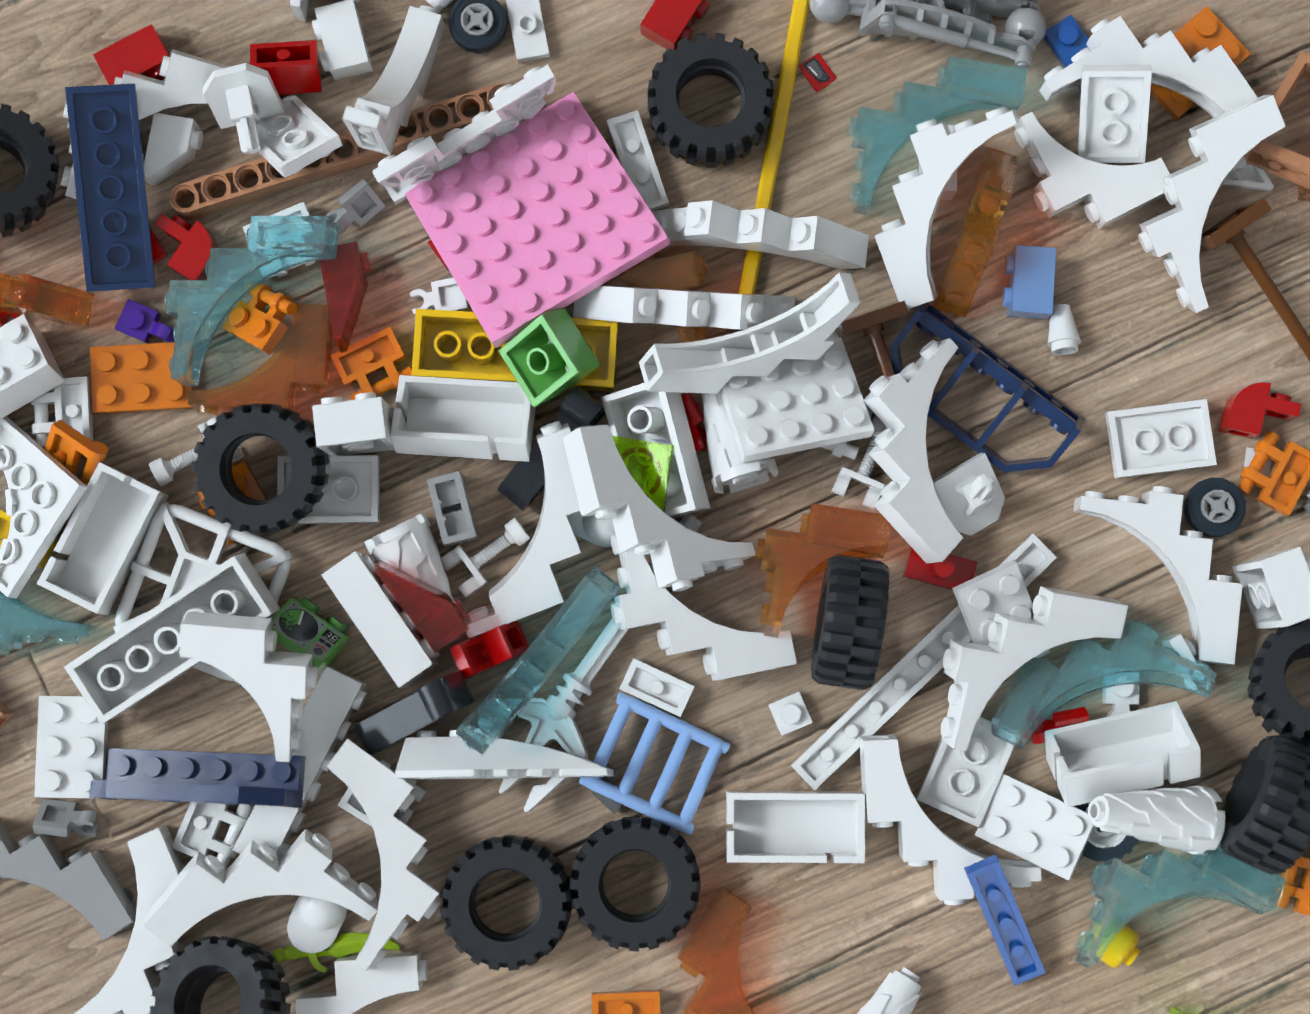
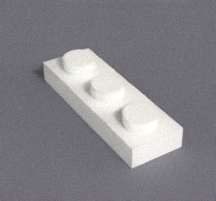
M638 110L607 120V126L619 162L649 209L653 211L669 206V201Z

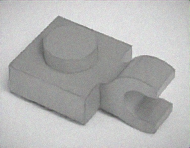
M362 179L338 199L343 207L329 212L323 219L338 236L354 221L362 227L386 206L368 183Z
M42 799L33 823L34 834L68 837L70 831L74 830L81 836L92 838L96 836L99 824L95 823L96 812L89 810L78 811L76 802Z

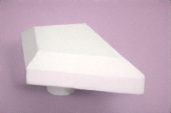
M1245 157L1240 158L1221 183L1225 187L1270 191L1274 188L1265 171L1246 163Z

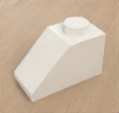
M154 113L144 160L145 181L148 184H159L195 159L196 150H200L202 147L203 132L200 131L201 128L194 119Z

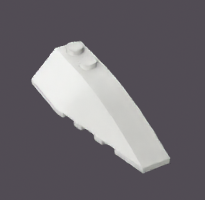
M450 730L449 737H437V731H417V737L405 738L395 770V778L410 780L614 777L613 769L580 756L545 746L513 740L470 736V730Z

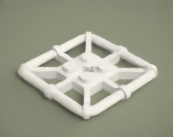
M169 502L159 505V510L151 520L136 561L133 560L129 568L132 570V573L115 617L116 626L113 629L117 633L144 615L141 614L129 620L145 576L167 585L161 603H163L221 565L219 562L229 539L273 556L253 565V567L259 573L277 565L268 590L278 603L289 574L290 559H292L289 550L285 551L282 546L273 541L251 534L248 531L239 532L231 529V524L227 522L222 524L215 518L182 505L170 504ZM176 518L218 534L209 559L189 550ZM164 524L178 553V558L171 575L149 566ZM200 662L192 667L220 679L238 683L225 672L207 663Z

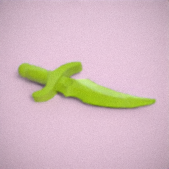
M343 933L337 936L330 947L321 952L307 953L300 951L294 946L284 947V949H275L272 956L278 962L284 959L287 961L308 957L315 969L325 973L328 970L321 964L319 957L332 956L340 958L349 954L359 953L370 934ZM388 940L383 948L399 951L401 946Z

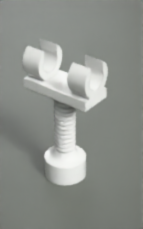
M216 417L198 425L201 433L207 425H213L216 422ZM238 446L234 453L232 463L244 457L240 446ZM193 448L192 451L189 450V452H185L183 455H179L170 461H165L160 457L150 462L149 467L155 479L162 487L174 480L173 474L175 471L181 470L187 464H192L193 461L196 462L198 454L194 452Z
M874 415L871 421L874 428V437H872L871 443H869L870 446L866 450V455H864L859 470L854 472L841 467L831 491L844 496L851 479L869 486L862 505L871 509H875L874 505L878 502L880 492L885 484L870 478L869 474L872 473L871 471H873L872 468H874L873 465H875L876 461L869 455V452L876 445L874 442L876 437L887 429L881 420Z
M515 517L504 525V535L498 537L496 541L490 543L488 547L479 551L474 557H469L463 547L458 545L454 550L441 558L445 571H449L463 561L473 574L472 578L458 587L465 598H468L488 583L479 571L480 566L486 564L488 560L494 558L496 554L505 550L510 544L521 546L530 539Z

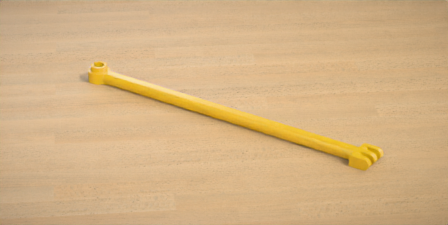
M809 0L793 1L754 209L766 208L771 210L810 4ZM746 250L739 294H755L763 252Z

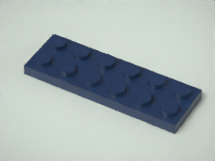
M136 84L65 87L86 292L154 288L156 283Z

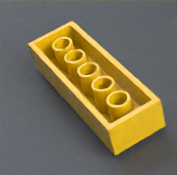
M416 309L412 376L517 382L499 353V350L509 341L495 348L474 312ZM571 318L599 361L600 366L567 390H573L579 385L585 391L614 393L618 322Z

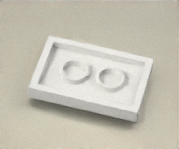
M1082 65L1078 156L1098 163H1145L1152 75L1151 65Z
M294 94L281 100L284 105V114L260 119V122L256 123L261 149L258 152L284 178L300 172L307 165L328 156L332 151L342 146L338 134Z
M1207 399L1105 413L1115 479L1217 465Z
M378 455L328 456L329 464L326 465V473L329 474L328 484H325L322 489L324 495L321 501L313 506V511L307 517L299 520L297 524L380 523V457ZM278 456L277 496L286 489L290 482L292 466L289 456Z
M1013 560L952 588L974 644L989 645L988 629L990 624L994 622L995 613L1033 619L1032 601L1019 566ZM1047 649L1046 651L1040 653L1039 655L1025 662L1023 665L1028 664L1048 653H1051L1050 650Z
M39 696L34 797L89 798L91 781L106 780L108 722L101 725L83 696Z
M979 716L967 751L953 749L942 741L941 738L915 799L979 827L1019 734Z
M1002 773L975 836L1066 880H1070L1095 825L1089 819L1087 812L1074 806L1066 807L1064 801Z

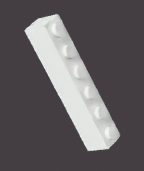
M325 666L296 725V729L302 731L300 750H295L293 755L306 756L302 808L255 805L232 849L233 851L241 854L253 840L259 845L266 844L277 853V858L280 859L291 847V845L287 844V841L292 831L297 833L306 817L302 811L307 801L313 802L322 785L317 782L322 771L328 772L330 770L327 768V765L336 755L333 750L338 740L344 741L352 727V723L348 720L353 710L359 711L368 693L363 691L367 685L366 683L332 666Z

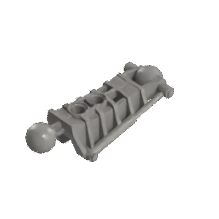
M809 0L811 13L818 21L824 23H837L846 15L861 16L860 36L884 34V37L891 38L892 35L909 36L910 40H916L919 37L932 39L934 43L938 44L945 42L956 45L959 48L970 47L1014 59L1015 67L1020 70L1031 67L1032 53L1036 51L1037 44L1043 40L1047 31L1045 17L1039 12L1040 7L1036 4V0ZM945 7L951 8V9H956V10H961L962 13L945 9ZM992 16L1007 18L1005 23L1006 33L996 32V25L991 24Z

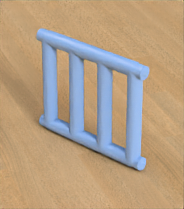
M620 692L616 700L619 706L593 762L606 767L631 711L649 719L619 787L601 780V777H581L579 784L678 831L691 835L695 826L692 820L722 753L726 754L729 750L730 743L639 699ZM662 725L679 733L648 802L631 794ZM692 739L709 747V750L681 814L678 816L661 807Z

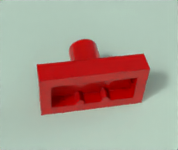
M911 547L903 577L953 591V587L974 578L978 562L949 554L943 562L926 564Z

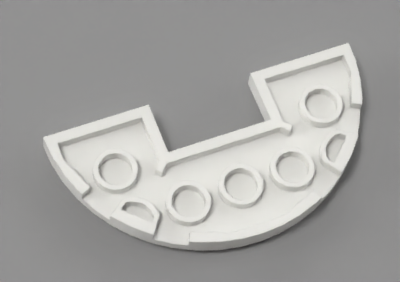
M546 65L543 68L540 66L529 70L523 76L524 79L515 85L508 84L498 89L494 94L495 97L489 100L494 110L491 112L483 111L477 114L472 119V123L463 129L455 128L444 135V140L437 144L431 136L427 138L420 137L412 141L407 146V150L397 156L390 155L382 159L378 163L379 167L372 171L378 183L387 187H397L401 184L400 181L407 180L409 185L431 180L435 171L451 168L462 157L481 150L494 138L505 135L512 130L515 131L520 120L533 118L546 104L543 96L553 93L556 79L549 66Z

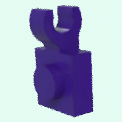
M130 299L127 300L114 328L147 344L152 335L166 342H174L178 334L173 328L158 322L161 313Z

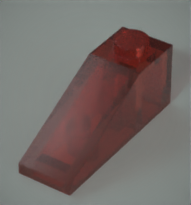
M357 241L318 249L333 338L340 353L347 352L368 287L366 272L372 271L368 252L362 253Z
M382 560L374 563L377 575L434 652H437L469 629L466 618L470 614L459 599L453 602L447 593Z

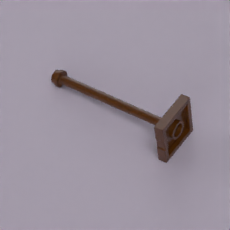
M1263 198L1240 207L1202 233L1200 253L1216 248L1225 241L1227 244L1231 243L1310 361V336L1243 236L1245 234L1243 230L1245 227L1271 210Z
M905 300L843 321L836 328L839 338L863 330L864 336L869 337L881 375L885 377L893 376L895 372L881 333L884 330L882 323L908 314Z

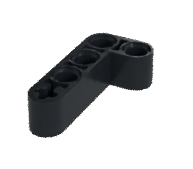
M577 385L564 399L559 407L560 412L551 423L560 421L561 425L568 423L571 432L579 427L596 426L605 413V406ZM537 440L531 446L529 462L518 461L497 489L522 511L526 510L545 488L544 466Z
M458 670L419 688L416 693L354 725V728L366 752L373 755L473 703L475 699L461 671Z

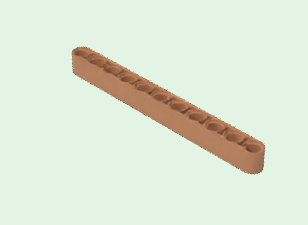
M497 83L412 110L407 126L416 127V133L410 138H404L400 134L406 126L400 125L391 155L397 156L406 151L407 146L417 138L431 136L438 143L444 140V135L455 128L463 129L472 123L473 118L465 117L463 115L464 110L470 106H475L480 109L479 113L483 111L491 112L494 108L489 100L495 97L494 94L498 89L508 84ZM438 116L448 118V123L442 128L432 126L433 120ZM348 130L338 134L342 146L322 158L319 166L315 168L306 166L296 174L286 178L275 177L276 169L263 157L178 184L171 190L169 200L171 206L183 218L194 220L381 161L389 155L358 147ZM342 147H353V153L349 157H338V152ZM252 175L258 176V182L254 187H244L247 177ZM220 185L226 186V193L222 197L213 198L212 194L216 187ZM188 195L195 197L192 206L181 208V202L184 197Z

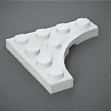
M5 416L0 419V470L4 471L9 488L5 490L6 515L11 516L8 539H3L0 548V591L9 598H17L88 487Z

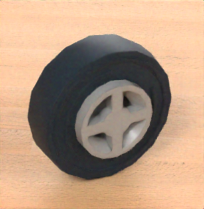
M458 0L452 7L448 20L450 34L456 44L468 52L477 54L489 52L498 47L505 38L508 27L506 12L497 0Z
M1210 477L1197 482L1188 491L1184 500V514L1188 524L1195 531L1203 532V535L1207 537H1222L1234 532L1241 525L1246 514V501L1242 491L1233 482L1224 478Z

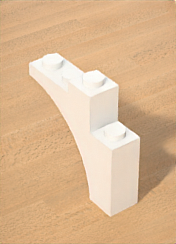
M1033 112L1020 117L1019 123L1015 125L1016 130L1014 134L1018 144L1022 148L1026 147L1032 158L1030 159V165L1037 177L1041 176L1043 179L1034 188L1035 194L1033 197L1041 212L1045 211L1048 218L1084 201L1086 204L1084 205V211L1091 223H1096L1097 227L1101 229L1165 196L1163 187L1167 184L1164 177L1170 173L1162 158L1136 165L1117 166L1102 164L1080 157L1056 142L1040 125Z
M188 612L180 624V657H188L212 665L241 684L255 699L267 719L275 746V761L290 762L294 751L300 750L302 731L296 729L297 718L300 719L302 715L303 699L306 698L310 688H315L317 683L318 670L317 667H312V654L275 651L277 632L272 631V618Z

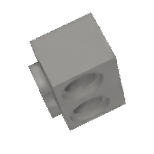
M457 471L426 479L443 545L451 547L480 539L463 474Z

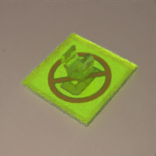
M612 435L617 451L630 475L645 495L665 513L674 445Z

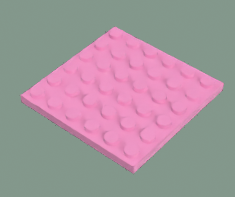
M574 92L541 110L533 118L519 123L515 131L512 130L505 135L494 138L481 150L467 154L456 165L437 172L431 180L419 183L405 193L406 198L495 348L517 336L541 314L566 307L671 244L664 230Z

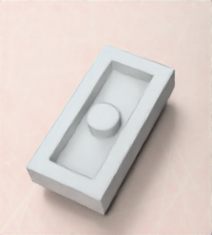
M506 0L517 62L523 63L550 58L539 0Z
M633 658L619 689L681 717L695 686Z

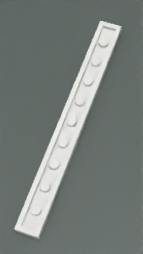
M1033 533L1000 565L1011 560L1017 562L1027 587L1057 557ZM959 605L946 615L790 765L814 791L860 747L859 736L873 735L943 668V656L945 651L949 649L951 640L968 643L972 640Z

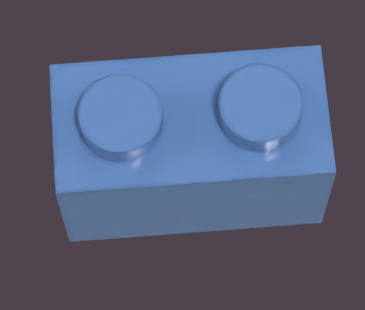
M1016 245L1011 251V255H1006L1004 274L1009 275V287H1004L1002 306L1007 307V317L1046 320L1053 314L1056 248Z

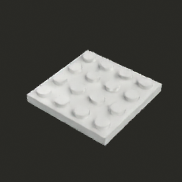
M836 329L833 331L835 343L818 360L783 359L768 377L732 376L722 387L720 393L743 463L872 437L874 428L842 338L838 337Z

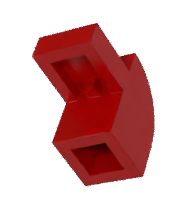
M161 214L154 225L181 243L167 265L202 288L213 273L218 261V247L214 237L198 221L191 228L190 224L176 215L170 219Z
M1254 383L1237 391L1227 400L1222 411L1218 431L1252 439L1261 434L1264 415L1290 421L1299 417L1301 404L1292 402V397L1285 394L1271 393L1270 397L1271 383Z
M518 620L500 625L480 636L450 648L455 664L461 671L464 679L487 671L531 650Z

